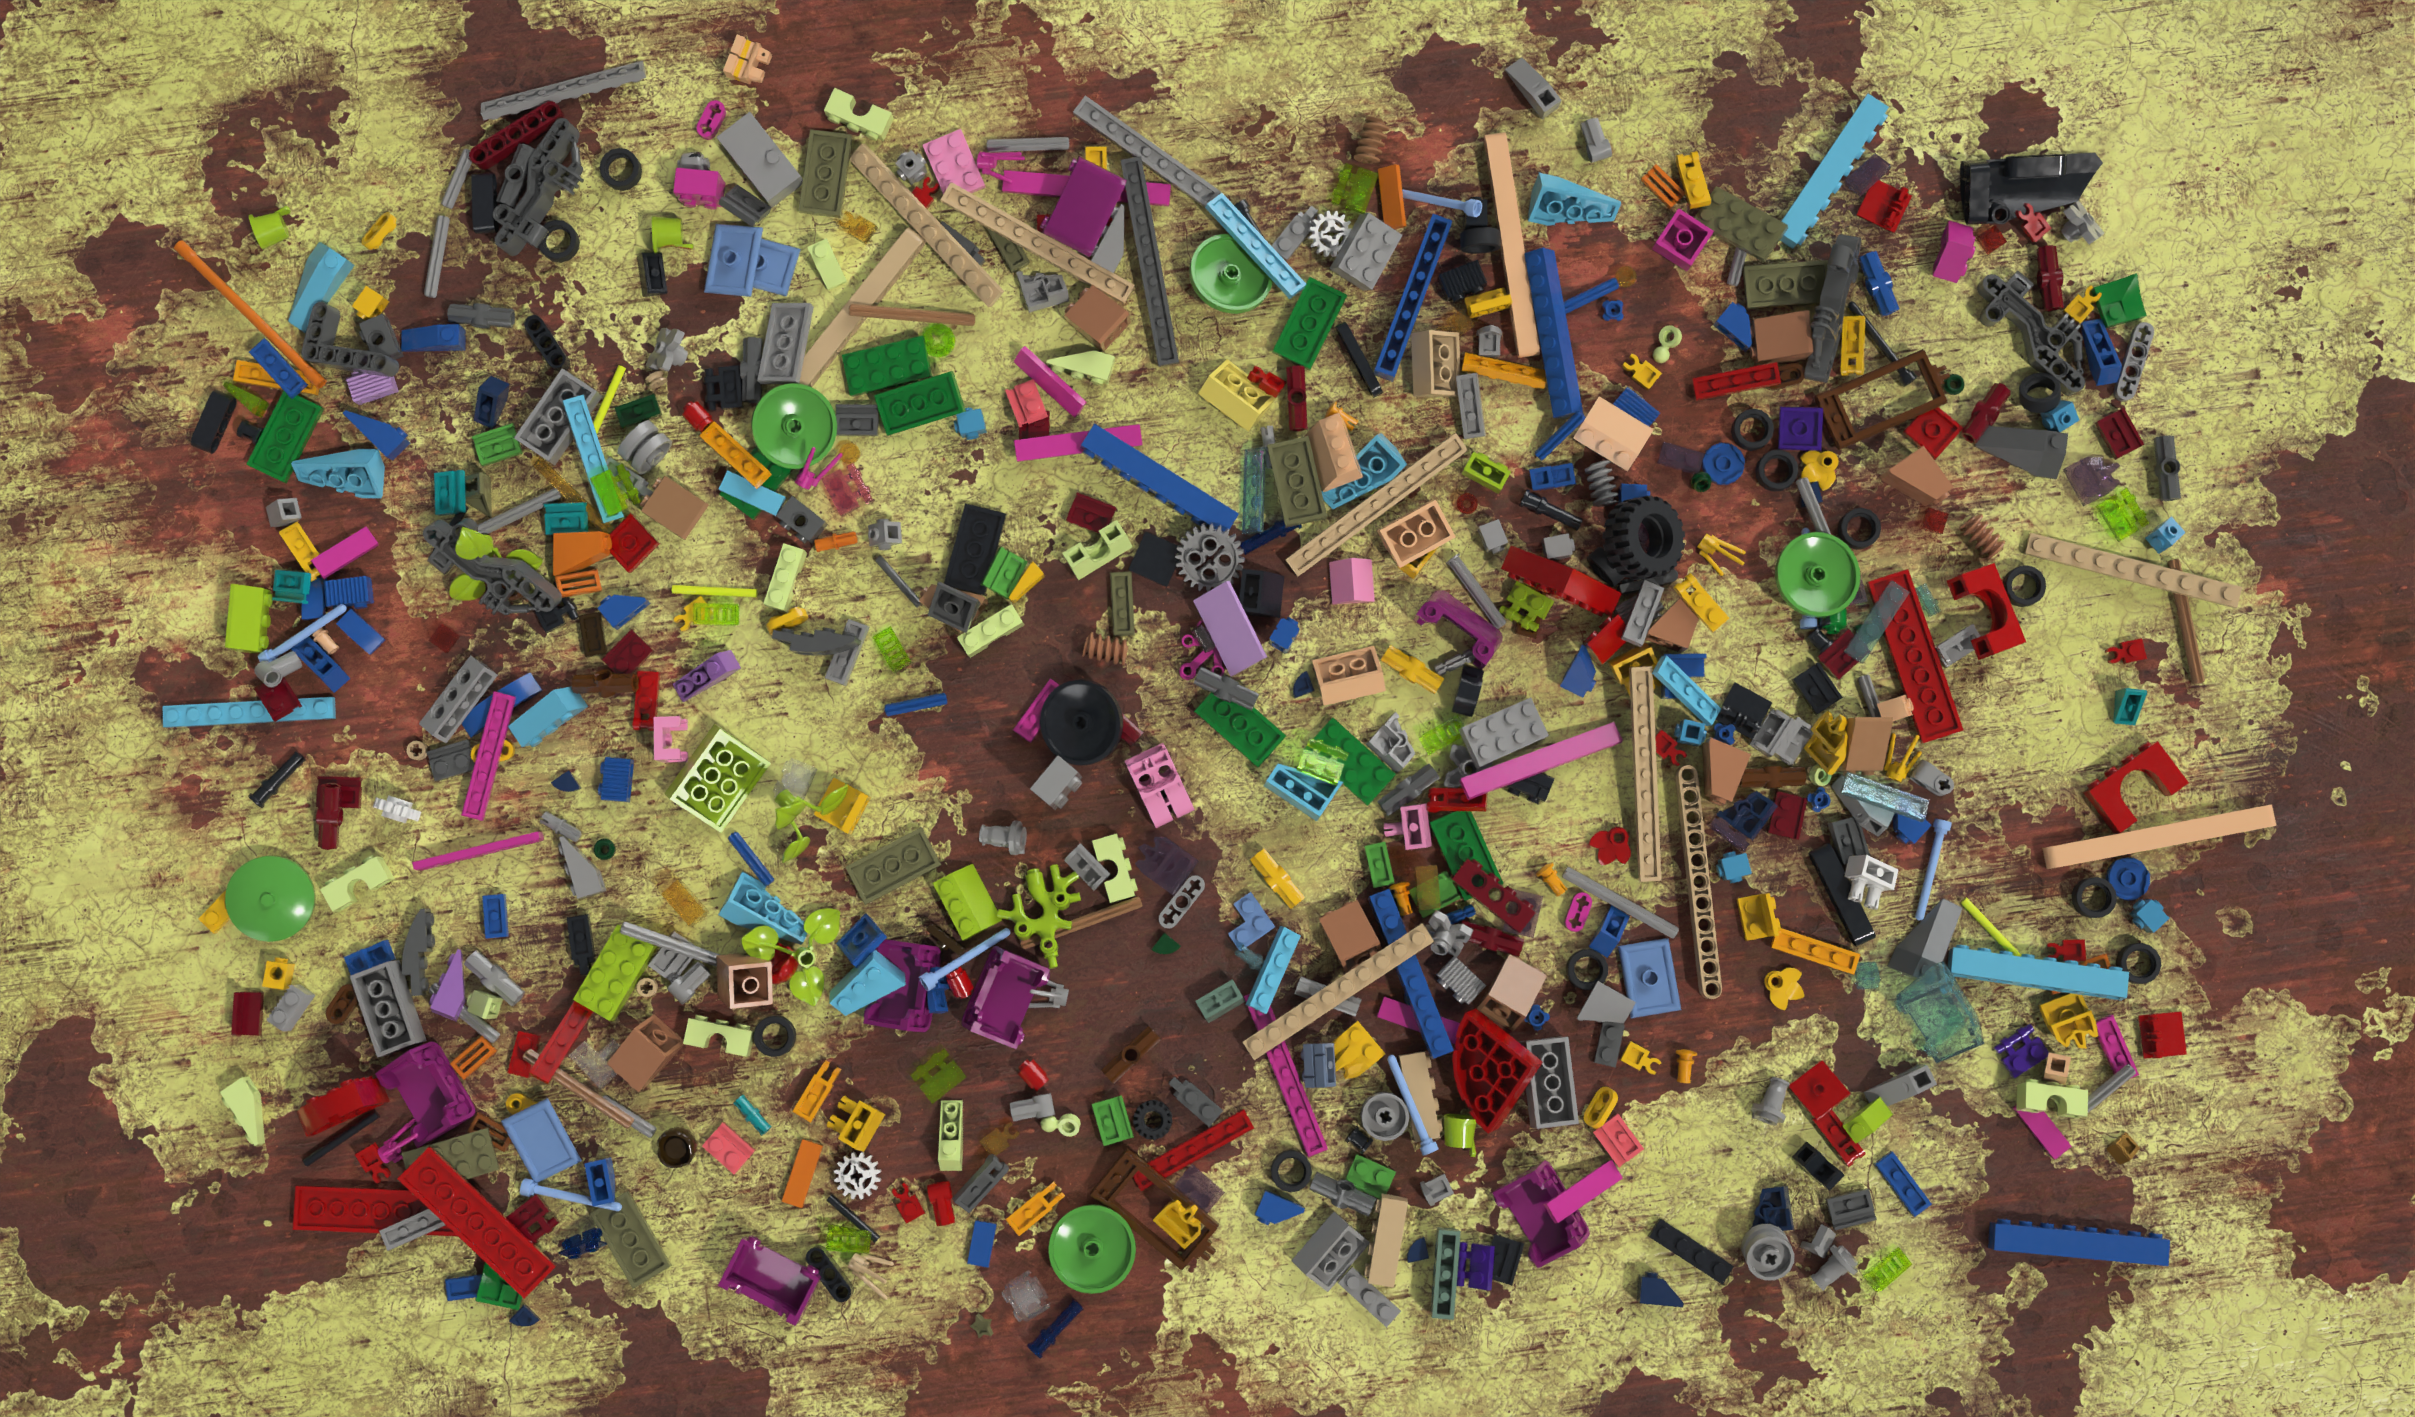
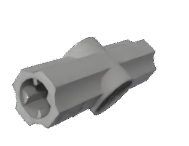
M476 950L466 959L464 965L481 979L480 982L487 989L494 993L496 992L511 1006H514L522 999L525 991L509 978V974L504 969L490 962L481 952Z
M1301 976L1295 994L1308 999L1325 988L1326 985ZM1352 995L1333 1009L1356 1016L1362 999Z

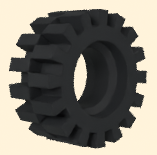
M1145 1101L1139 1105L1134 1113L1133 1123L1135 1129L1145 1139L1156 1140L1164 1137L1172 1125V1113L1169 1107L1161 1101ZM1155 1111L1160 1114L1161 1124L1158 1127L1150 1128L1145 1124L1144 1118L1148 1112Z

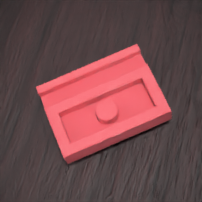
M1034 379L1014 386V389L1005 390L1019 428L1023 424H1030L1048 417Z
M1618 1113L1607 1120L1603 1126L1592 1131L1618 1167H1621L1625 1162H1628L1644 1150Z
M722 1122L702 1145L706 1151L733 1174H736L756 1151L725 1122Z

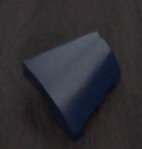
M1755 791L1748 795L1746 799L1733 803L1734 806L1723 812L1719 811L1716 815L1753 841L1778 806L1758 791Z
M1788 1186L1762 1189L1760 1202L1754 1213L1755 1218L1752 1227L1760 1224H1772L1779 1227L1782 1231L1794 1230Z

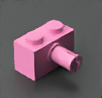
M1427 804L1400 807L1402 822L1384 823V829H1393L1384 832L1386 837L1404 835L1406 850L1432 846L1428 812L1426 810Z

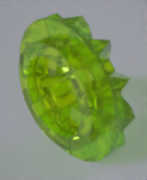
M933 324L923 334L927 353L930 356L937 358L947 356L955 347L956 340L953 331L943 324ZM932 335L937 337L943 335L942 341L945 346L939 343L934 345L935 340Z

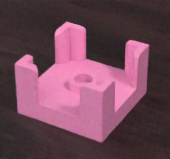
M680 716L654 717V760L662 763L688 761V752H681L678 748L671 749V731L687 730V719H681Z

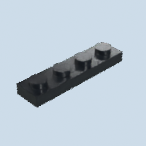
M1660 1218L1648 1235V1237L1722 1285L1734 1268L1733 1265Z

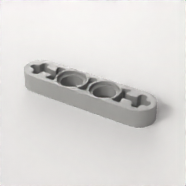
M2147 322L2138 324L2132 330L2118 382L2115 384L2113 393L2114 397L2120 402L2130 400L2136 393L2154 336V328ZM2144 328L2145 333L2148 335H2145L2141 342H2135L2140 340L2142 333L2139 330ZM2133 347H2139L2142 350L2140 358L2133 356ZM2130 366L2136 370L2135 377L2127 376V367ZM2127 382H2133V384L2127 385L2126 391L2129 394L2123 396V392L2120 389H2123Z

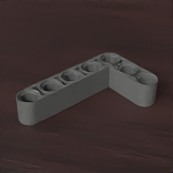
M318 302L313 306L301 352L304 360L321 367L384 377H393L398 373V361L382 353L333 346L340 321V311L324 302Z

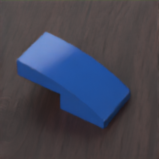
M1573 463L1530 469L1533 491L1577 485Z
M317 578L311 582L309 594L306 595L308 604L302 603L303 620L319 619L326 614L324 581H327V578Z
M350 609L336 623L370 655L386 640L353 609Z
M389 940L381 941L344 957L350 975L388 961L396 960Z
M933 967L930 972L934 973L942 967ZM946 975L938 980V983L935 984L936 987L927 991L929 1013L942 1014L948 1012L944 990L950 989L945 979Z

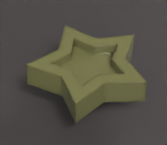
M978 1313L975 1322L970 1325L977 1332L978 1338L983 1335L992 1336L994 1334L990 1327L992 1319H984Z

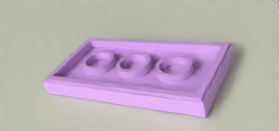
M1230 581L1222 583L1193 600L1230 676H1234L1267 658Z

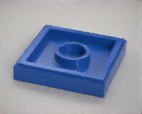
M866 913L836 945L857 968L887 936Z

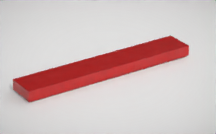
M1242 1109L1147 1162V1164L1166 1178L1254 1129V1126L1245 1110ZM1137 1171L1133 1176L1140 1191L1154 1185L1140 1171Z

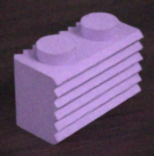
M353 372L351 377L346 378L352 400L358 405L399 392L394 376L384 377Z

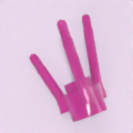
M979 152L977 168L982 169V174L991 175L1011 184L1013 182L1011 179L993 172L991 169L996 168L997 160L1017 161L1025 160V157L1021 156V152Z
M812 447L804 467L800 468L794 482L807 490L811 486L816 487L824 475L843 456L842 453H839L814 478L815 473L808 469L816 450L815 447Z
M414 1118L390 1139L383 1142L384 1146L378 1148L379 1157L384 1163L390 1161L396 1163L402 1160V1154L399 1155L401 1153L400 1147L418 1137V1134L415 1133L399 1143L394 1142L416 1122Z

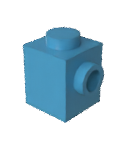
M2060 400L2053 410L2040 413L2042 424L2047 431L2062 432L2080 421L2074 404L2070 401Z
M965 408L966 412L956 415L957 420L954 421L956 433L961 434L962 438L972 440L978 438L979 434L987 433L981 408L976 410Z
M2171 516L2159 524L2145 539L2160 554L2171 547L2186 532Z
M1686 719L1680 721V724H1676L1674 736L1677 737L1676 742L1696 747L1701 745L1702 742L1704 743L1707 730H1704L1705 724Z
M1734 851L1722 854L1723 859H1719L1718 865H1716L1718 876L1722 877L1723 881L1729 880L1730 883L1742 881V876L1752 874L1746 853L1736 855Z
M2152 899L2139 900L2133 905L2134 910L2129 913L2134 918L2132 920L2139 929H2144L2147 933H2154L2170 919L2162 911L2164 909L2157 900Z

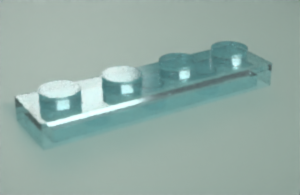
M1261 447L1245 449L1242 522V533L1244 534L1263 533L1266 449Z
M1891 580L1844 652L1860 663H1864L1910 592Z
M1849 772L1844 776L1840 792L1842 795L1923 822L1926 818L1930 801Z

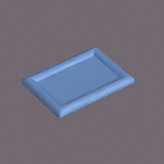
M727 224L715 225L704 293L752 296L763 232L762 227Z
M761 238L753 288L787 297L801 249Z
M1669 938L1618 946L1627 998L1636 1002L1630 1012V1017L1637 1018L1681 1010Z
M548 1098L501 1120L534 1182L538 1183L582 1161Z

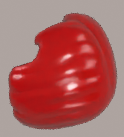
M777 942L776 944L790 951H793L790 947L784 946L780 942ZM775 949L773 959L769 960L772 964V984L777 985L788 981L797 971L799 964L792 955Z

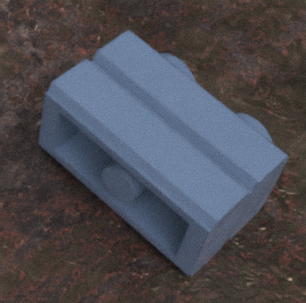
M1334 1043L1303 1044L1301 1058L1304 1061L1302 1080L1305 1083V1088L1335 1087Z

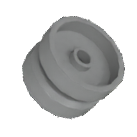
M650 420L644 421L635 427L622 441L617 452L625 461H632L631 466L640 475L654 468L665 457L672 446V441L664 433L658 434L659 429Z
M1385 1091L1374 1093L1368 1097L1363 1103L1360 1112L1361 1123L1366 1132L1375 1139L1382 1141L1394 1140L1402 1135L1409 1122L1408 1108L1403 1100L1395 1094ZM1387 1112L1388 1118L1382 1120L1380 1117L1381 1113Z
M1760 1224L1752 1227L1745 1233L1741 1243V1251L1749 1270L1757 1278L1777 1280L1784 1277L1791 1270L1794 1264V1252L1786 1234L1779 1227L1772 1224Z

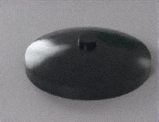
M1079 679L1059 685L1048 695L1041 710L1040 727L1044 741L1052 753L1073 765H1090L1105 759L1115 750L1122 736L1123 716L1116 698L1107 688L1091 680Z

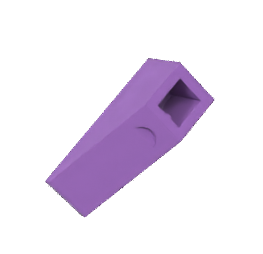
M731 650L719 652L673 683V686L682 702H685L728 678L741 669Z
M457 949L455 954H451L447 963L449 966L446 974L443 973L438 982L440 988L437 993H433L429 1001L430 1009L433 1013L456 1022L466 1002L463 954L459 949Z

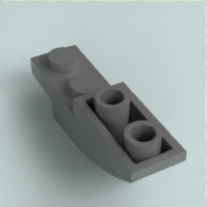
M823 627L822 631L815 629L814 635L806 632H801V635L794 634L793 630L781 628V631L773 630L772 639L781 643L791 644L789 650L793 653L807 656L837 654L861 645V640L856 638L854 633L843 631L842 634L835 633L836 630Z
M431 909L419 910L405 941L402 975H411V996L426 995V991L429 988L428 978H425L428 960L424 956V952H433V947L435 946V936L432 934L434 915L431 913Z

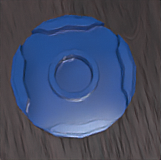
M1718 443L1713 445L1705 452L1702 459L1703 472L1708 473L1711 476L1712 482L1717 485L1734 483L1744 470V456L1732 444Z
M2121 858L2114 861L2108 867L2106 880L2114 887L2117 898L2134 900L2147 892L2150 885V873L2141 861L2135 858Z

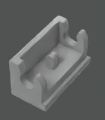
M1974 624L1965 627L1935 647L1939 660L1945 668L1974 650L1970 640L1980 637Z
M1771 709L1763 721L1761 729L1755 734L1749 745L1768 758L1773 756L1795 720L1777 709Z
M1799 717L1793 718L1795 722L1773 755L1790 767L1794 764L1801 750L1813 734L1811 731L1812 726Z
M1079 844L1064 860L1093 891L1111 875L1082 844Z

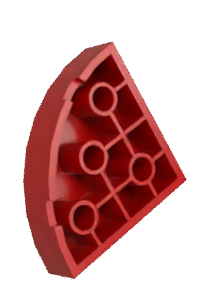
M1510 546L1501 567L1502 570L1508 572L1507 577L1519 581L1521 578L1523 583L1532 587L1535 586V589L1547 593L1551 597L1556 599L1563 598V601L1572 605H1578V607L1600 617L1603 614L1612 616L1622 594L1574 568L1514 546Z
M1475 1008L1465 1013L1458 1026L1452 1057L1453 1071L1462 1101L1465 1100L1470 1110L1469 1113L1476 1123L1489 1134L1499 1129L1543 1061Z
M370 1076L367 1078L349 1079L340 1083V1088H333L327 1091L326 1095L316 1096L305 1101L306 1105L300 1107L296 1113L306 1137H312L390 1102L386 1090L380 1084L378 1078L373 1079Z

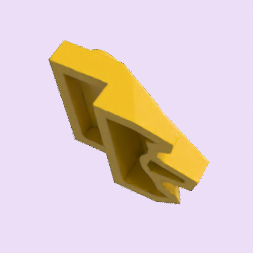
M1829 711L1823 714L1811 728L1814 735L1805 745L1804 749L1827 774L1833 775L1846 758L1848 736L1845 729L1848 721L1841 714L1833 720V716Z
M2068 993L2038 1005L2047 1028L2055 1039L2066 1048L2069 1046L2070 1040H2073L2077 1048H2087L2086 1034H2089L2091 1037H2098L2096 1021L2092 1011L2088 1010L2083 995Z
M1358 1020L1331 1042L1334 1043L1335 1072L1344 1068L1345 1079L1357 1078L1386 1054Z
M1179 1200L1169 1202L1153 1219L1159 1227L1184 1249L1201 1234V1222L1193 1217L1198 1209L1196 1205L1184 1208Z

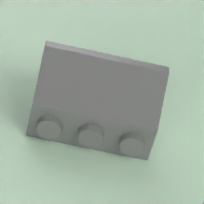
M1333 1212L1291 1261L1307 1277L1329 1292L1366 1249L1369 1241L1336 1212Z

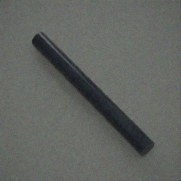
M374 1110L302 1160L304 1165L308 1167L380 1118L378 1112Z

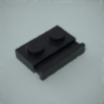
M1819 662L1792 679L1815 715L1843 698Z
M1493 1234L1490 1244L1495 1246L1492 1280L1512 1286L1524 1243Z

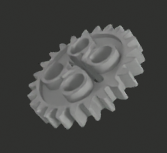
M1211 523L1209 529H1206V526L1202 524L1201 530L1194 526V534L1187 531L1186 536L1188 539L1181 538L1180 542L1183 545L1177 546V550L1182 552L1177 553L1175 558L1180 559V561L1176 562V567H1183L1179 571V575L1186 574L1184 581L1186 582L1191 579V587L1196 583L1199 584V591L1203 586H1206V590L1209 592L1211 587L1215 588L1226 581H1230L1233 584L1232 576L1239 578V573L1236 570L1243 569V566L1239 564L1244 562L1245 559L1239 556L1244 553V549H1238L1241 541L1234 542L1236 534L1229 536V528L1224 532L1221 531L1222 525L1214 529L1213 523ZM1213 539L1216 542V546L1208 547L1205 541ZM1221 545H1224V548L1214 555L1213 561L1209 559L1199 570L1195 569L1205 562L1207 555L1212 556ZM1198 553L1201 558L1198 561H1193L1189 555ZM1226 554L1231 560L1224 563L1219 557ZM1211 568L1215 574L1207 576L1204 574V570Z

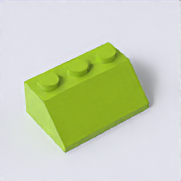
M231 584L225 648L244 653H261L268 648L267 628L270 627L271 623L269 607H271L273 602L270 590Z
M973 864L933 883L962 940H967L1002 921V918H997L998 910Z

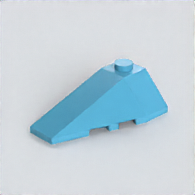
M1539 173L1531 193L1528 221L1547 226L1561 222L1575 224L1576 221H1588V223L1614 221L1621 206V201L1563 178Z

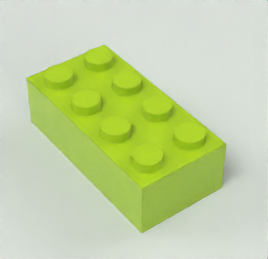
M618 924L573 998L574 1001L609 1021H616L646 970L648 963L659 948V946L621 934V925Z

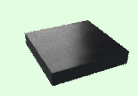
M1145 531L1128 571L1167 588L1176 569V562L1180 560L1175 558L1177 553L1182 552L1177 550L1178 545Z

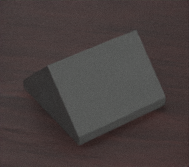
M938 582L928 616L967 633L981 603L974 597L942 582Z

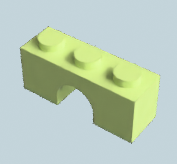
M834 88L824 109L828 117L827 119L835 124L841 122L847 125L846 127L853 132L858 133V131L866 133L865 136L871 140L877 141L879 139L884 141L894 120L892 113L872 104L870 111L866 115L857 116L853 114V108L856 104L854 96Z
M1117 520L1099 530L1101 537L1094 545L1084 547L1080 542L1062 553L1078 580L1133 547Z
M783 543L763 603L764 605L788 613L794 595V582L798 573H801L807 556L805 550Z
M1011 604L957 638L967 655L971 658L986 649L996 639L1004 635L1007 636L1024 626V623Z
M1118 834L1093 840L1092 843L1098 862L1111 860L1118 867L1116 877L1104 882L1110 903L1134 897V891H1138L1135 878L1130 879L1128 871L1132 870L1129 858H1124L1122 850L1126 849L1123 837L1118 838Z
M369 856L362 861L363 864L359 867L353 866L343 872L344 876L338 879L335 877L325 882L326 886L320 889L332 912H340L357 902L353 888L359 880L365 881L370 890H377L395 879L383 857Z
M695 1015V1018H688L683 1044L708 1048L710 1038L715 1033H719L727 1041L725 1053L748 1057L751 1053L755 1030H750V1025L738 1023L737 1027L730 1026L729 1021L716 1019V1022L708 1021L706 1016Z
M2026 1079L2024 1083L2017 1084V1111L2032 1113L2046 1111L2047 1100L2051 1098L2057 1104V1116L2077 1119L2088 1116V1090H2082L2078 1085L2060 1087L2057 1082L2039 1084V1080Z

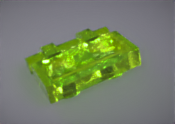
M1345 163L1343 170L1339 172L1337 187L1333 189L1331 203L1339 206L1341 199H1346L1345 208L1364 214L1379 173L1359 167L1357 174L1351 173L1353 166ZM1347 181L1353 182L1350 192L1345 191Z
M623 463L615 466L618 472L616 476H613L611 470L608 469L590 477L608 517L627 509L626 499L630 498L633 505L641 502L638 496L639 491L637 487L634 488L630 479L631 474L629 470L626 471ZM621 480L627 491L623 494L617 485V482Z
M2127 487L2120 491L2123 500L2120 501L2117 494L2096 505V508L2118 542L2139 530L2135 522L2138 521L2142 528L2150 524L2145 517L2147 514L2144 510L2140 509L2135 501L2137 498L2134 494L2130 493ZM2124 506H2129L2134 514L2132 517H2130Z
M1309 738L1306 746L1314 748V750L1311 752L1304 749L1297 771L1337 786L1345 765L1337 762V759L1340 758L1346 761L1349 753L1342 751V748L1338 746L1332 747L1324 744V741L1320 739L1316 741ZM1321 751L1327 753L1329 755H1332L1331 759H1329L1327 757L1319 755V752Z
M945 1048L939 1053L935 1052L931 1055L932 1058L924 1065L920 1064L916 1067V1071L910 1075L915 1082L921 1077L924 1078L926 1082L920 1086V1089L932 1104L967 1077L955 1060L948 1065L945 1063L944 1059L949 1056ZM938 1065L941 1070L932 1077L928 1072Z

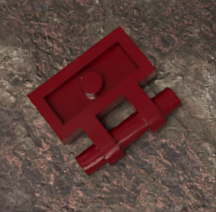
M539 1194L534 1195L506 1217L534 1245L539 1242V1238L546 1233H551L554 1227L560 1223L556 1216L552 1217L549 1221L545 1218V1215L551 1210ZM538 1222L541 1227L532 1233L529 1227Z

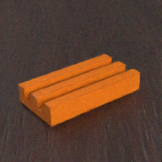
M1657 164L1641 178V181L1669 209L1685 195V192ZM1654 172H1656L1678 194V196L1658 176H1656ZM1649 177L1673 199L1672 202L1648 179Z
M598 569L555 576L556 588L561 592L562 598L602 591ZM590 576H594L595 578L591 580L561 584V581ZM596 584V586H592V587H586V588H580V589H574V590H568V591H563V590H562V589H568V588H574V587H580V586H586V585Z
M481 1035L456 1057L450 1065L465 1080L498 1050ZM479 1044H484L483 1047L458 1067L457 1064ZM485 1050H489V1052L485 1054L479 1061H477L471 1068H469L465 1073L463 1072V1070L468 1065H470L477 1057H479Z

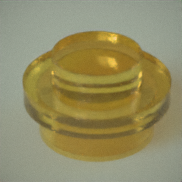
M1629 266L1619 268L1615 274V278L1621 287L1632 286L1637 277L1635 270Z
M846 443L841 446L839 453H842L843 456L840 459L844 463L853 464L859 460L860 450L857 445Z

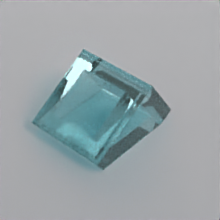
M1876 962L1857 964L1855 970L1857 989L1879 987L1880 976Z

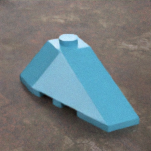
M319 242L307 258L288 322L306 333L313 306L318 302L328 304L355 265Z
M1382 433L1377 434L1356 455L1363 478L1326 492L1322 491L1323 500L1332 509L1393 480L1407 465L1397 448Z
M356 449L296 460L291 463L298 481L319 487L326 485L336 488V491L341 493L348 491L355 493V497L382 498L385 466L378 449Z
M742 872L718 915L738 926L751 930L762 925L769 926L777 932L779 938L802 945L807 936L803 929L804 922L792 910H786L779 903L781 900L777 896H771L765 890L766 886L762 882Z

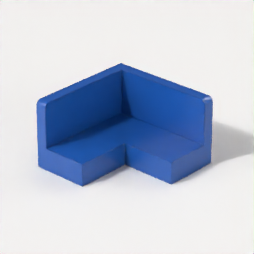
M1707 654L1662 655L1668 656L1689 678L1705 677L1704 659L1707 658ZM1662 683L1661 699H1678Z

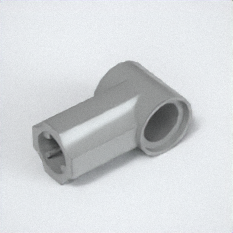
M1591 118L1581 123L1580 127L1587 144L1586 151L1590 162L1593 163L1612 157L1611 145L1608 139L1604 137L1598 118Z
M291 651L271 662L262 661L258 663L254 671L256 676L266 686L274 687L281 682L282 677L302 668V663L297 654Z
M698 961L683 976L678 977L667 990L683 1005L712 974Z
M1051 1093L1010 1103L1013 1121L1055 1115Z

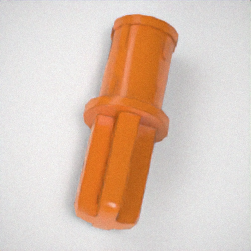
M854 531L838 535L833 533L832 536L815 539L814 543L817 552L834 548L839 550V547L858 543V537Z

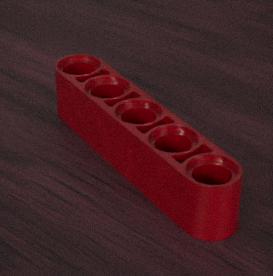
M548 101L474 146L469 152L470 160L481 170L489 169L515 153L519 143L528 145L547 133L556 120L564 118L563 111L555 102ZM557 110L555 116L548 117L551 111ZM539 121L537 127L531 128L533 122ZM521 132L518 139H513L515 133ZM503 143V147L500 150H495L497 144ZM485 154V158L482 161H477L480 155Z

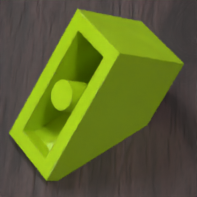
M1879 1096L1844 1119L1843 1128L1856 1144L1876 1131L1893 1113Z

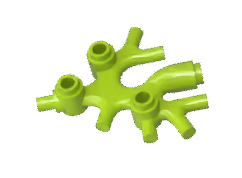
M1058 865L1050 866L1054 885L1052 892L1046 891L1043 874L1039 869L1028 870L1025 876L1031 896L1043 907V915L1040 918L1030 919L1025 915L1020 893L1012 895L1014 903L1012 911L999 909L997 918L1009 919L1016 924L1014 931L1020 940H1028L1033 934L1039 935L1041 938L1040 948L1044 958L1048 959L1049 969L1058 967L1056 957H1058V944L1054 936L1056 930L1059 928L1071 930L1072 921L1061 919L1058 916V910H1065L1069 907L1070 903L1081 901L1079 892L1074 894L1066 892V888L1079 879V876L1074 871L1067 877L1062 878ZM1059 897L1065 898L1062 902H1058L1057 899ZM1021 927L1027 928L1025 932H1020ZM1052 943L1051 948H1045V945Z

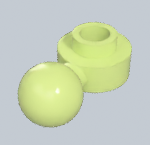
M1669 325L1661 329L1659 341L1662 345L1653 351V359L1657 363L1666 362L1670 356L1669 348L1676 347L1681 342L1682 334L1678 328ZM1674 334V339L1670 341V336Z
M1815 764L1809 773L1810 781L1819 786L1827 785L1832 777L1819 764Z
M1064 1114L1060 1120H1057L1053 1115L1043 1117L1040 1124L1041 1128L1046 1132H1052L1057 1128L1061 1134L1071 1137L1079 1132L1081 1122L1076 1115Z

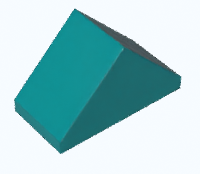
M2131 688L2116 690L2113 722L2116 724L2136 725L2147 690Z

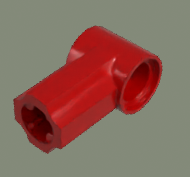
M949 1180L928 1184V1196L930 1203L933 1204L936 1225L944 1226L955 1223L951 1201L953 1196Z

